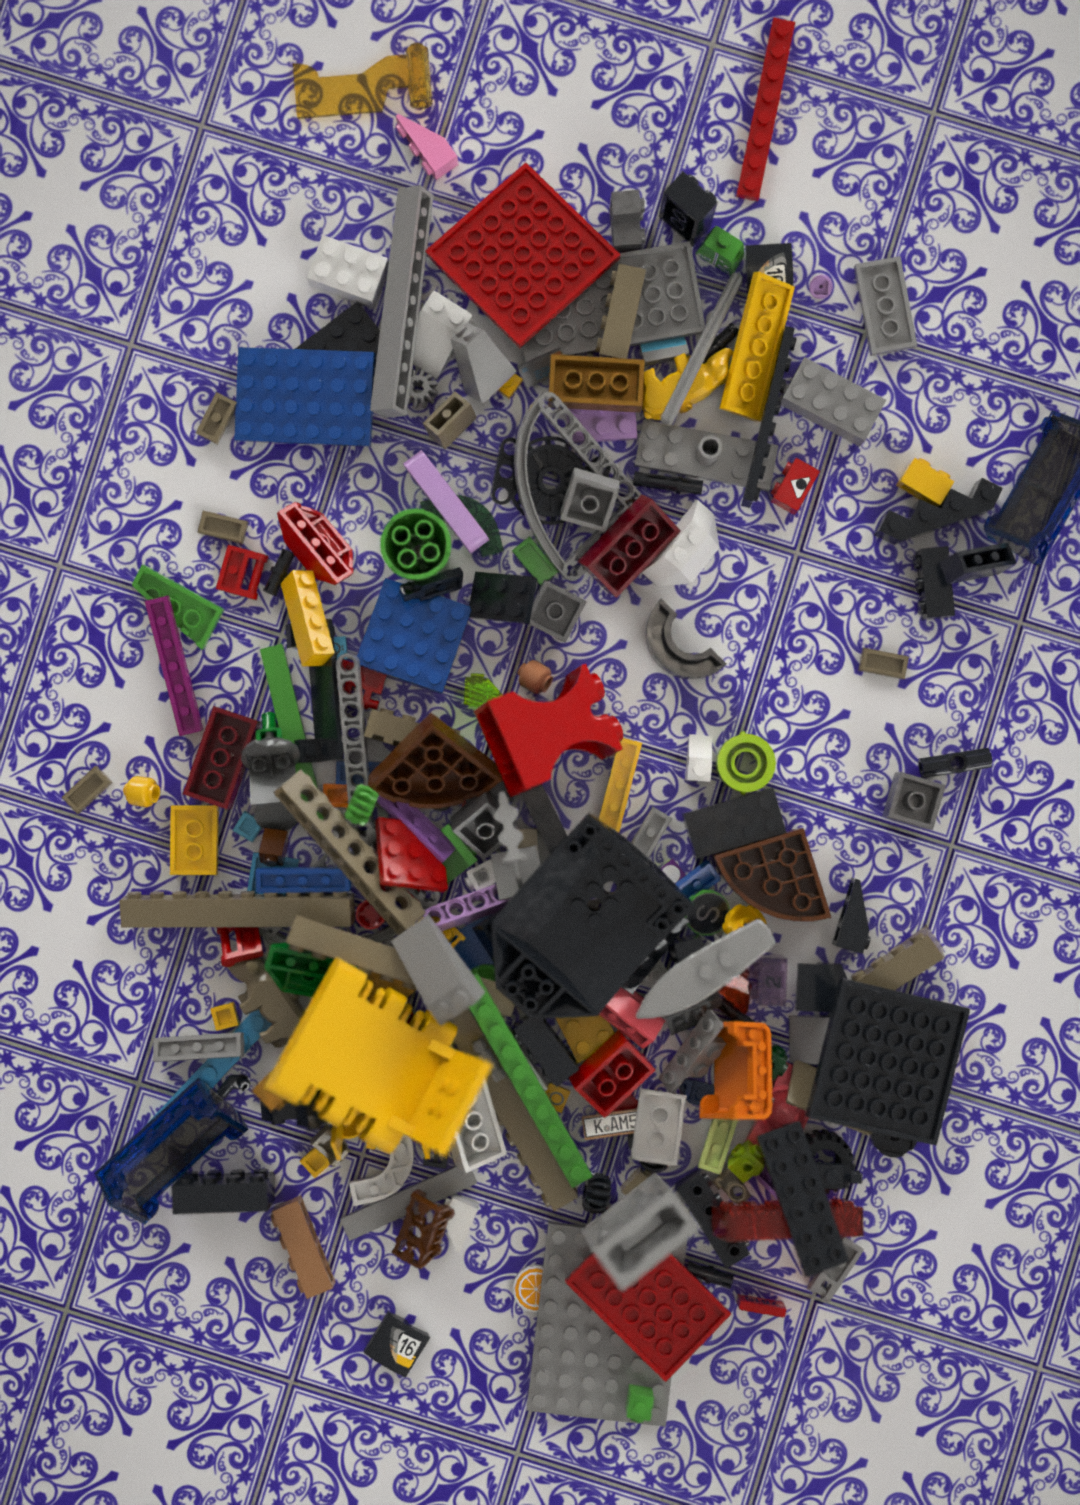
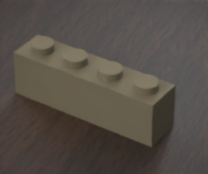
M619 264L618 270H613L610 285H614L613 293H608L605 307L609 308L608 316L603 315L600 327L601 330H604L603 339L598 338L595 351L599 352V357L627 359L646 269Z

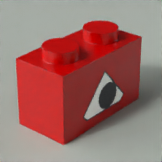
M795 458L792 463L787 462L781 473L785 477L781 483L776 482L770 493L773 495L771 502L795 515L820 470L798 458Z

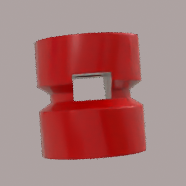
M367 900L360 903L357 907L356 920L363 928L369 930L377 929L385 923V920Z

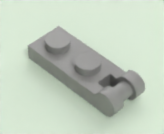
M844 1235L841 1238L850 1262L816 1274L807 1286V1290L813 1294H819L826 1303L830 1302L864 1251L861 1246ZM824 1280L830 1283L826 1288L822 1286Z

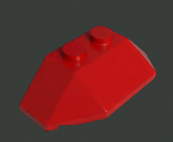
M296 501L277 512L284 543L307 571H313L315 579L337 585L354 573L352 548L323 513L301 506Z

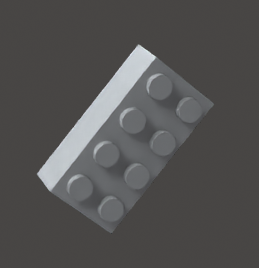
M804 357L781 399V406L860 447L872 429L886 399Z

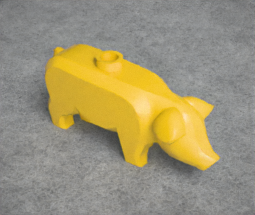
M724 348L713 354L705 364L701 365L679 410L681 414L691 410L693 404L704 400L716 388L726 383L729 372V360L734 351ZM683 353L676 356L674 360L677 372L669 374L662 381L656 377L654 368L644 371L642 410L646 419H661L691 357L690 355L686 357V354Z

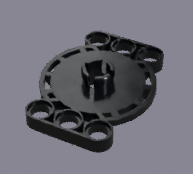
M546 436L536 438L529 442L527 449V473L530 492L537 514L550 517V521L540 520L545 525L567 522L564 520L556 521V516L561 515V507L573 469L578 468L592 472L587 465L583 466V460L578 458L569 449L570 445L560 437ZM509 437L504 439L499 445L490 497L498 505H505L511 500L516 509L525 516L523 509L519 506L521 504L520 499L516 501L514 497L516 494L518 495L514 468L515 453L508 455L504 451L506 442L516 444V439ZM550 440L564 443V447L561 445L551 444ZM545 441V445L534 449L531 446L536 442ZM599 457L593 458L590 462L597 461ZM502 465L511 467L512 474L509 478H503L500 475L499 470ZM610 466L605 467V471L602 473L603 476L609 477ZM547 472H552L556 477V481H558V485L552 490L547 489L543 484V476ZM498 488H504L507 491L508 496L506 500L499 501L496 499L495 492Z

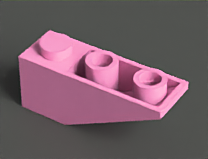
M400 114L396 115V130L402 138L406 137L410 142L408 146L415 157L419 155L423 161L421 165L427 175L432 174L435 180H438L458 166V157L444 137Z

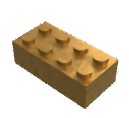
M551 354L549 392L556 394L568 409L640 413L643 399L645 360ZM549 398L548 407L554 408L551 405L552 398Z

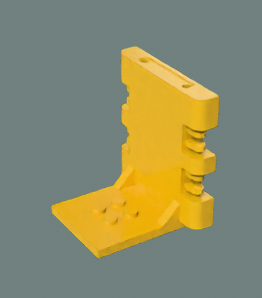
M335 957L263 1088L293 1104L299 1103L302 1099V1103L306 1105L312 1100L317 1089H320L322 1091L315 1102L314 1108L320 1111L318 1117L334 1126H339L341 1123L345 1126L350 1125L359 1110L362 1113L355 1125V1131L360 1133L358 1138L385 1153H393L403 1135H406L446 1156L492 1064L451 1048L450 1045L458 1030L457 1025L448 1021L440 1026L428 1009H426L425 1013L418 1010L409 1025L405 1022L411 1013L412 1005L406 1004V996L390 987H387L386 990L380 987L374 993L370 1003L367 1002L366 999L373 986L372 982L366 981L367 974Z

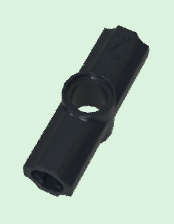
M989 748L919 758L918 768L921 778L991 768L993 761ZM953 757L959 759L960 764L957 769L951 766V759Z

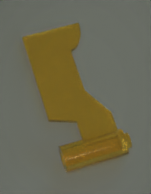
M412 43L410 47L406 48V54L386 56L361 74L319 77L314 68L305 64L293 63L297 119L383 112L388 89L397 88L409 89V101L412 108H429L433 102L428 48L423 46L422 43Z

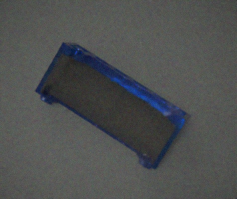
M1054 410L1051 411L1048 417L1043 419L1040 426L1042 438L1000 512L988 516L984 523V531L987 538L997 544L1008 542L1013 553L1037 566L1042 565L1080 498V420Z
M198 1077L94 1174L109 1207L146 1224L156 1215L159 1209L157 1198L224 1136L229 1140H237L248 1130V1127L241 1114L205 1081Z

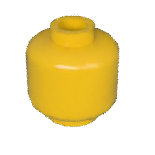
M134 776L125 784L123 793L129 804L147 808L158 801L160 787L152 778Z

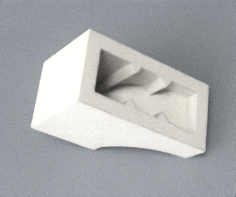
M689 734L685 780L711 782L713 736Z

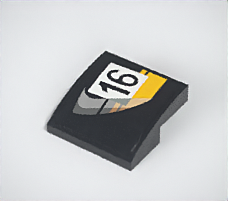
M791 243L745 245L747 294L753 272L758 271L793 286Z
M388 1311L363 1352L377 1363L406 1378L429 1341L430 1336L427 1332L409 1325L406 1319Z

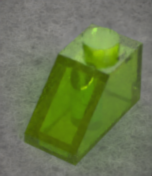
M471 673V677H465L464 706L480 707L488 700L503 694L489 678H484L485 674Z

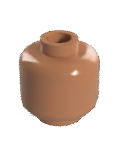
M531 660L527 664L523 663L517 673L519 675V684L534 694L546 692L553 681L550 668L537 660Z

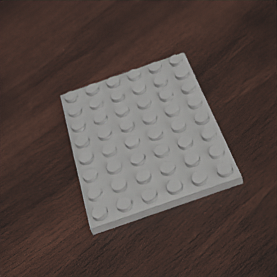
M548 1221L527 1411L637 1423L627 1418L625 1410L628 1386L632 1384L651 1387L654 1395L651 1420L637 1424L666 1427L671 1377L665 1382L565 1283V1279L592 1252L580 1231L585 1226ZM687 1240L671 1252L683 1265L685 1263Z

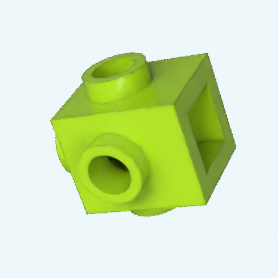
M749 1140L743 1144L736 1145L728 1156V1169L743 1183L752 1176H758L765 1167L760 1146L752 1144Z

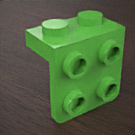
M450 823L441 829V832L456 848L442 863L446 867L447 884L478 860L476 857L477 853L452 831Z

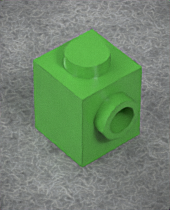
M629 1384L625 1410L627 1418H630L631 1421L643 1423L644 1421L651 1420L654 1402L651 1387Z

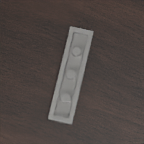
M242 1032L154 1038L153 1062L244 1057V1033Z

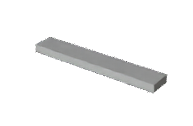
M454 1166L394 1193L383 1200L343 1216L340 1221L349 1241L404 1217L407 1212L406 1207L411 1200L410 1196L416 1189L427 1194L426 1199L435 1203L477 1184V1180L473 1171L465 1173Z

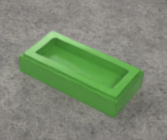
M530 536L512 550L513 554L532 577L537 578V583L540 586L544 579L549 581L559 573Z

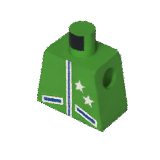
M715 226L707 234L695 254L731 276L744 258V243L722 228Z

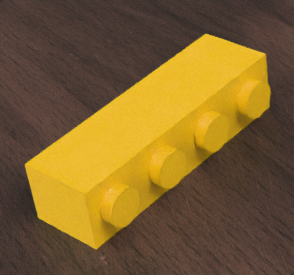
M292 570L281 583L301 665L323 666L335 652L313 571Z

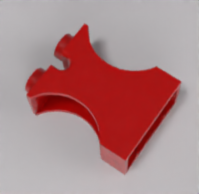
M586 663L565 676L563 688L554 701H531L512 691L488 700L474 710L510 798L550 780L555 762L563 751L581 750L603 760L623 750L620 743L623 740V730L618 719L613 715L608 716V714L595 716L591 712V706L604 698L605 689L600 677L596 673L590 674Z

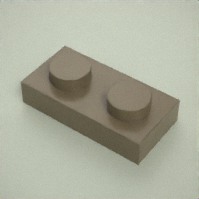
M216 392L196 434L218 445L236 410L237 402Z

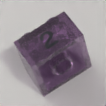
M764 954L749 966V973H752V982H748V996H751V999L757 1005L786 1006L787 958L781 954Z

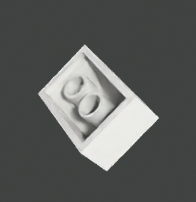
M433 291L419 313L413 365L419 369H424L427 374L431 373L433 378L437 380L454 355L451 338L455 335V330L462 324L469 323L473 325V315L438 292Z

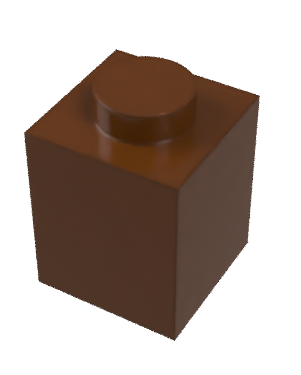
M264 828L259 848L260 863L270 867L284 865L289 844L288 831Z

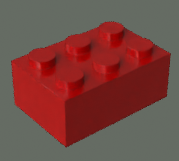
M618 1030L581 1064L579 1070L568 1079L574 1089L606 1118L656 1069L648 1058Z

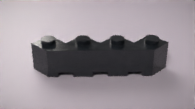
M981 478L974 484L969 496L950 489L938 507L920 499L913 505L908 518L888 510L883 515L874 536L896 545L986 514L994 508L1003 488Z

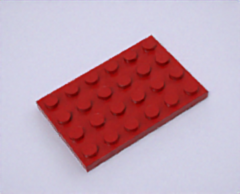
M593 1251L565 1279V1283L665 1382L731 1315V1312L672 1253L623 1291H621Z

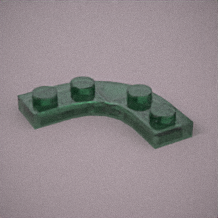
M457 495L489 538V541L480 547L482 558L503 553L504 549L499 530L492 514L478 501L467 496ZM430 500L420 502L422 509L435 514L442 521H445Z

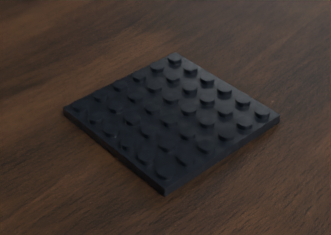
M840 977L805 1116L811 1119L937 1146L970 1008Z

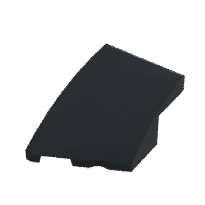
M817 962V964L797 963L795 1010L831 1012L839 978L848 979L840 963Z

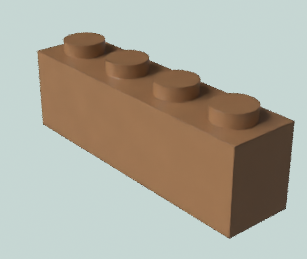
M300 1195L276 1205L272 1210L271 1220L274 1227H278L281 1236L279 1238L282 1248L284 1250L287 1249L290 1258H288L291 1270L297 1273L299 1278L297 1285L300 1292L305 1293L308 1299L333 1289L336 1281L302 1196Z

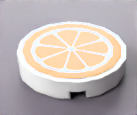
M534 1264L521 1269L514 1279V1298L518 1305L526 1311L538 1312L543 1265Z

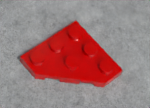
M378 817L375 820L380 885L445 892L448 889L446 867L401 820Z

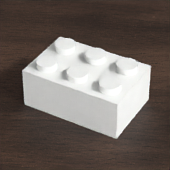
M322 235L308 272L307 280L313 288L355 303L358 301L363 306L375 309L387 277L389 261L386 257Z

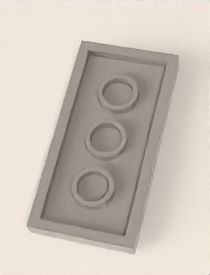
M901 256L855 264L854 272L870 356L916 348L917 341Z

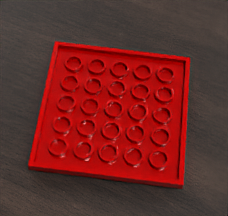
M526 162L425 250L426 256L519 349L621 258V254Z

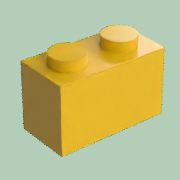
M914 458L908 464L896 486L919 500L921 499L936 507L940 506L955 481L950 479L948 473L942 470L937 471L930 467L931 464L922 458Z

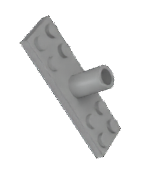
M643 420L634 466L746 487L757 441ZM771 444L768 458L763 459L762 465L766 466L763 480L759 479L757 487L761 488L762 491L769 492L771 489L779 445ZM703 449L711 450L713 455L706 454Z

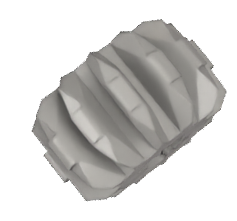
M412 369L408 405L413 402L414 409L418 408L419 403H421L423 409L426 408V401L433 404L434 399L432 396L438 395V390L434 389L438 384L437 381H431L433 378L431 373L425 376L424 369H421L419 375H416L415 370ZM420 385H422L423 391L419 393L418 390L415 393L414 387L418 386L420 388Z

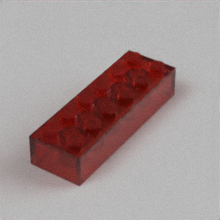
M831 1198V1202H828L840 1236L863 1237V1207L854 1205V1201L845 1200V1198ZM765 1200L764 1204L756 1203V1201H742V1205L734 1204V1202H719L720 1206H712V1235L727 1242L792 1239L778 1200Z

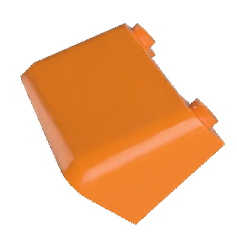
M723 1022L724 1026L716 1037H722L726 1045L722 1049L721 1055L714 1060V1095H705L701 1099L700 1118L767 1119L772 1112L771 1031L765 1023Z

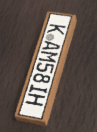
M637 1108L614 1111L606 1118L601 1114L582 1116L585 1140L634 1133Z

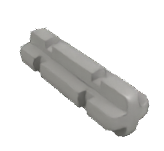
M480 1038L472 1044V1048L476 1053H479L478 1057L492 1064L490 1069L491 1076L495 1082H499L506 1076V1073L502 1067L499 1068L498 1061L490 1049L486 1048L487 1045L484 1040Z

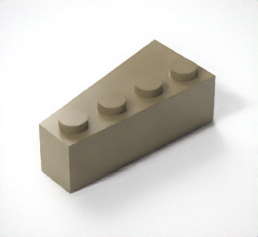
M381 708L380 711L371 709L364 736L398 746L419 723L415 722L416 718L403 714L402 718L394 716V711ZM453 729L454 731H456V732L460 735V731H459V730Z
M926 925L904 942L896 945L886 955L872 961L870 966L864 971L860 969L851 976V980L896 990L945 958L943 947Z

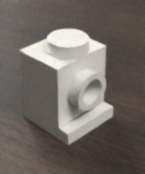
M492 859L466 872L468 877L465 879L471 890L475 889L477 891L496 883ZM481 872H485L487 874V879L485 881H482L479 878V874Z

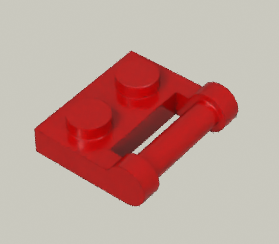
M228 545L216 589L257 601L258 585L264 564L268 562L269 556ZM254 559L256 562L248 590L241 589L249 560Z
M216 927L217 934L220 935L222 966L231 967L237 962L264 956L259 927ZM231 931H235L238 951L234 952L231 951L229 937Z

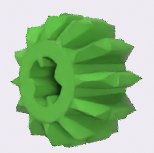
M358 785L346 809L345 818L356 825L364 826L367 824L379 797L378 793L369 788L368 785Z

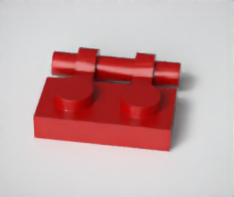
M346 660L342 661L343 667L345 669H353V662ZM360 666L362 689L365 690L363 696L364 709L378 710L380 701L373 700L371 697L373 693L382 695L387 675ZM346 681L344 688L347 692L352 693V689L356 685L352 681Z

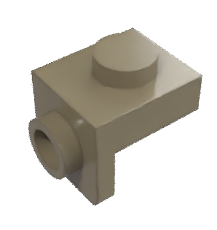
M326 1124L310 1142L313 1147L328 1158L329 1164L334 1167L346 1158L350 1150L346 1140L343 1139L341 1160H336L330 1143L332 1128Z

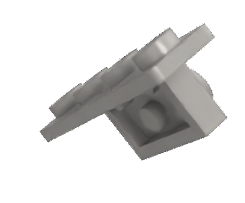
M708 1009L659 1076L660 1081L670 1093H675L686 1077L702 1078L707 1074L714 1060L721 1055L726 1042L722 1037L716 1036L723 1028L724 1023L713 1010Z

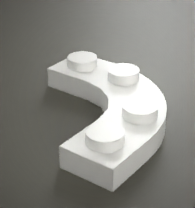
M403 1135L395 1151L390 1154L387 1167L381 1173L349 1182L354 1206L383 1200L402 1187L411 1172L414 1161L412 1138Z

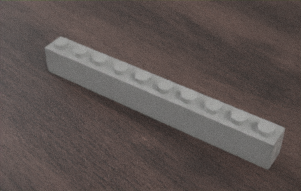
M421 185L398 189L370 408V411L383 418L407 416L426 262L425 250L428 246L434 197L432 193Z

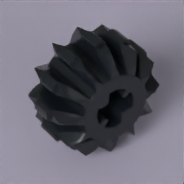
M596 1172L592 1173L593 1177L584 1183L582 1206L584 1211L602 1214L607 1210L609 1204L611 1180L609 1176Z

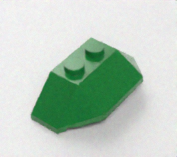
M288 943L270 945L264 968L280 991L313 998L334 959L326 957L324 961L312 957L313 952L306 949L303 950V953L291 950Z

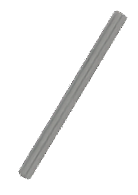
M737 273L731 274L661 416L663 424L668 426L673 424L740 288L743 279L742 275Z

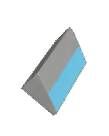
M685 337L639 345L642 360H645L644 366L675 361L674 358L683 353L686 354V357L690 355Z

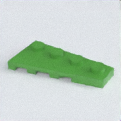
M141 565L132 586L147 600L169 596L177 626L201 650L205 649L225 609L152 568Z

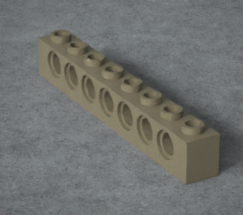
M299 770L273 793L397 935L410 928L426 913L422 909L421 903L413 898L406 888L384 885L386 891L380 888L378 857L375 855L374 849L366 845L360 838L359 832L345 821L343 814L331 805L326 794L317 789L309 775ZM301 794H304L307 797L308 802H305L301 798ZM316 812H320L323 815V820L318 818ZM332 829L338 832L339 838L333 835ZM348 847L353 849L355 856L349 853ZM364 865L370 869V874L364 870ZM395 900L400 903L401 909L396 907Z

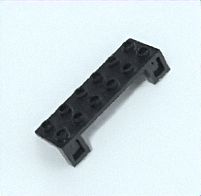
M326 619L335 654L323 666H309L315 739L294 740V744L297 745L300 751L298 763H316L343 758L344 748L341 736L342 726L336 672L337 652L334 647L335 628L332 619ZM291 624L285 625L287 648H297Z
M795 1121L758 1135L757 1141L804 1276L811 1277L850 1261L801 1122Z

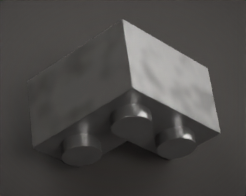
M639 190L611 192L609 211L613 247L619 253L641 250L642 243H645V229H640V221L643 220V212H645L644 198H640Z

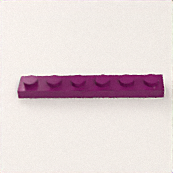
M163 596L147 600L145 605L179 736L204 731L170 597Z

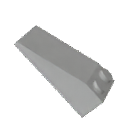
M429 915L392 940L426 1007L440 1026L478 1002L485 993V990Z

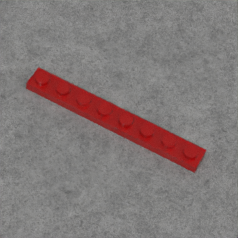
M775 17L772 20L736 193L738 198L758 202L796 23L794 21Z

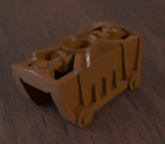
M416 1189L410 1196L411 1200L406 1207L407 1212L399 1235L395 1239V1247L391 1251L392 1254L418 1269L424 1268L434 1257L441 1254L442 1246L440 1244L448 1221L455 1215V1210L446 1204L437 1206V1204L426 1199L427 1194L420 1189ZM430 1210L435 1211L432 1222L426 1224L427 1218L425 1214ZM414 1227H417L420 1230V1237H417L413 1234ZM405 1245L408 1247L403 1252H400L405 1247ZM417 1247L420 1253L418 1260L414 1259L415 1253L413 1251Z

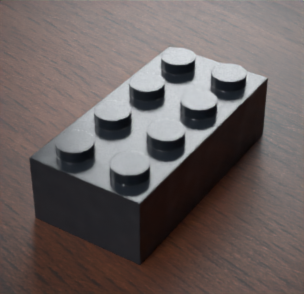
M774 788L764 789L682 813L692 852L696 859L787 833Z
M237 1169L227 1174H221L220 1170L208 1171L207 1174L198 1175L197 1171H188L172 1185L173 1215L268 1211L275 1201V1173L268 1172V1169H255L254 1173H245V1170Z

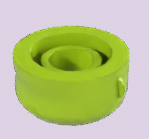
M745 731L740 732L739 735L723 743L716 756V770L719 778L730 789L739 791L744 796L746 792L763 788L768 784L775 772L776 759L771 746L761 737L746 734ZM741 752H748L755 758V769L750 774H741L735 768V758Z

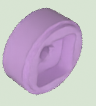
M824 274L815 276L810 282V293L817 299L828 297L833 289L832 280Z

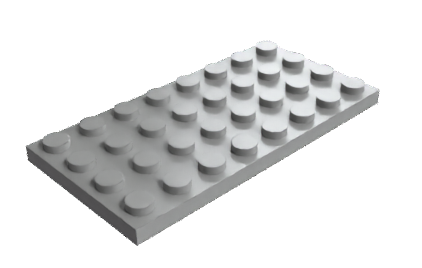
M690 241L620 253V260L522 346L525 362L559 347L563 355L578 356L595 353L598 338L603 339L604 330L600 329L603 315L608 316L609 308L605 307L608 293H613L614 285H610L613 270H618L619 264L646 269L630 346L702 334L705 329V321Z

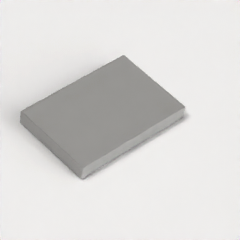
M640 1088L630 1160L677 1167L687 1095Z

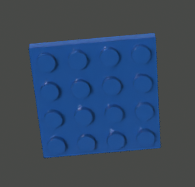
M385 578L357 655L360 660V666L443 694L469 620L471 608L468 605L441 596L423 601L412 599L405 602L399 593V586L402 583Z

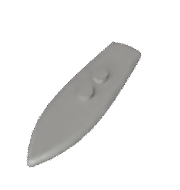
M756 919L689 955L673 966L654 984L642 1001L636 1013V1018L646 1019L668 1016L690 1008L711 996L775 945L771 930L762 920Z

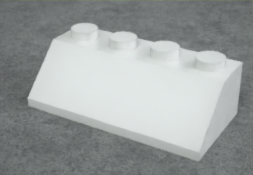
M486 1079L450 1147L455 1166L465 1173L507 1155Z

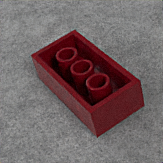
M641 494L578 562L606 592L617 598L681 530L653 499Z
M213 706L183 795L224 809H232L246 770L241 761L242 750L247 744L256 740V730L260 729L262 722Z

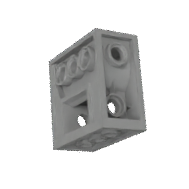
M654 1172L580 1231L599 1261L621 1291H623L701 1228L674 1191Z

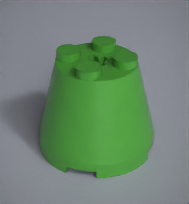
M413 508L397 513L385 526L380 538V549L385 563L395 574L408 580H424L436 575L444 568L451 554L452 543L447 526L438 516L425 509ZM416 546L421 547L422 557H418V555L415 554L414 551H416Z

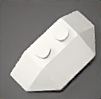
M699 500L693 503L676 525L681 530L678 535L641 572L656 586L692 584L720 548L714 514Z

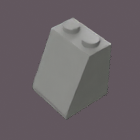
M466 323L460 325L455 330L451 343L465 393L484 404L517 371L483 329Z

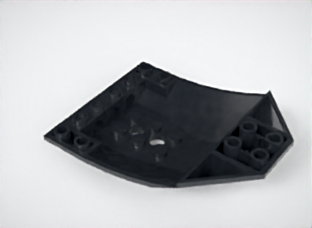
M589 812L534 871L492 922L496 989L531 1019L599 1016L600 1012L634 971L695 908V905L661 868L623 835ZM606 882H614L617 885L616 890L613 892L606 891L603 887ZM592 898H597L601 901V907L597 910H592L588 907V901Z

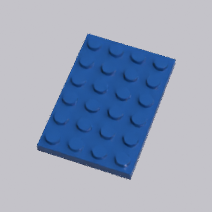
M238 347L234 440L371 447L373 412L370 411L375 376L376 353Z

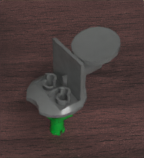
M265 712L261 715L262 729L256 730V740L247 744L242 750L241 761L249 769L251 807H255L254 819L256 823L263 829L270 828L284 831L296 826L298 821L273 793L296 774L295 765L299 762L300 751L297 745L283 739L281 728H276V714Z

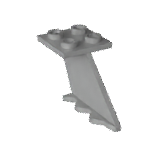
M504 791L499 792L500 806L495 812L494 817L497 822L504 826V830L498 838L499 843L507 847L508 851L491 854L499 901L512 898L540 866L537 845L521 849L517 847L523 839L522 832L513 827L514 821L519 816L518 810L509 805Z

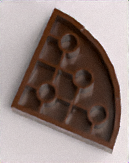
M431 712L368 775V787L377 792L382 798L392 802L406 803L410 807L434 809L465 803L464 800L473 798L476 795L479 797L502 781L501 774L494 761Z
M796 828L786 831L787 833L712 854L717 870L728 887L743 901L757 910L776 918L791 921H818L832 918L804 828Z

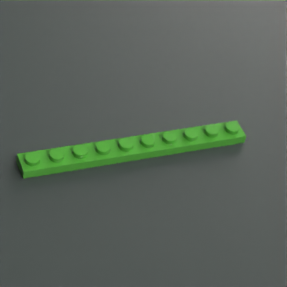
M477 972L474 974V977L485 990V993L478 1002L469 1008L568 1182L574 1188L593 1177L592 1173Z

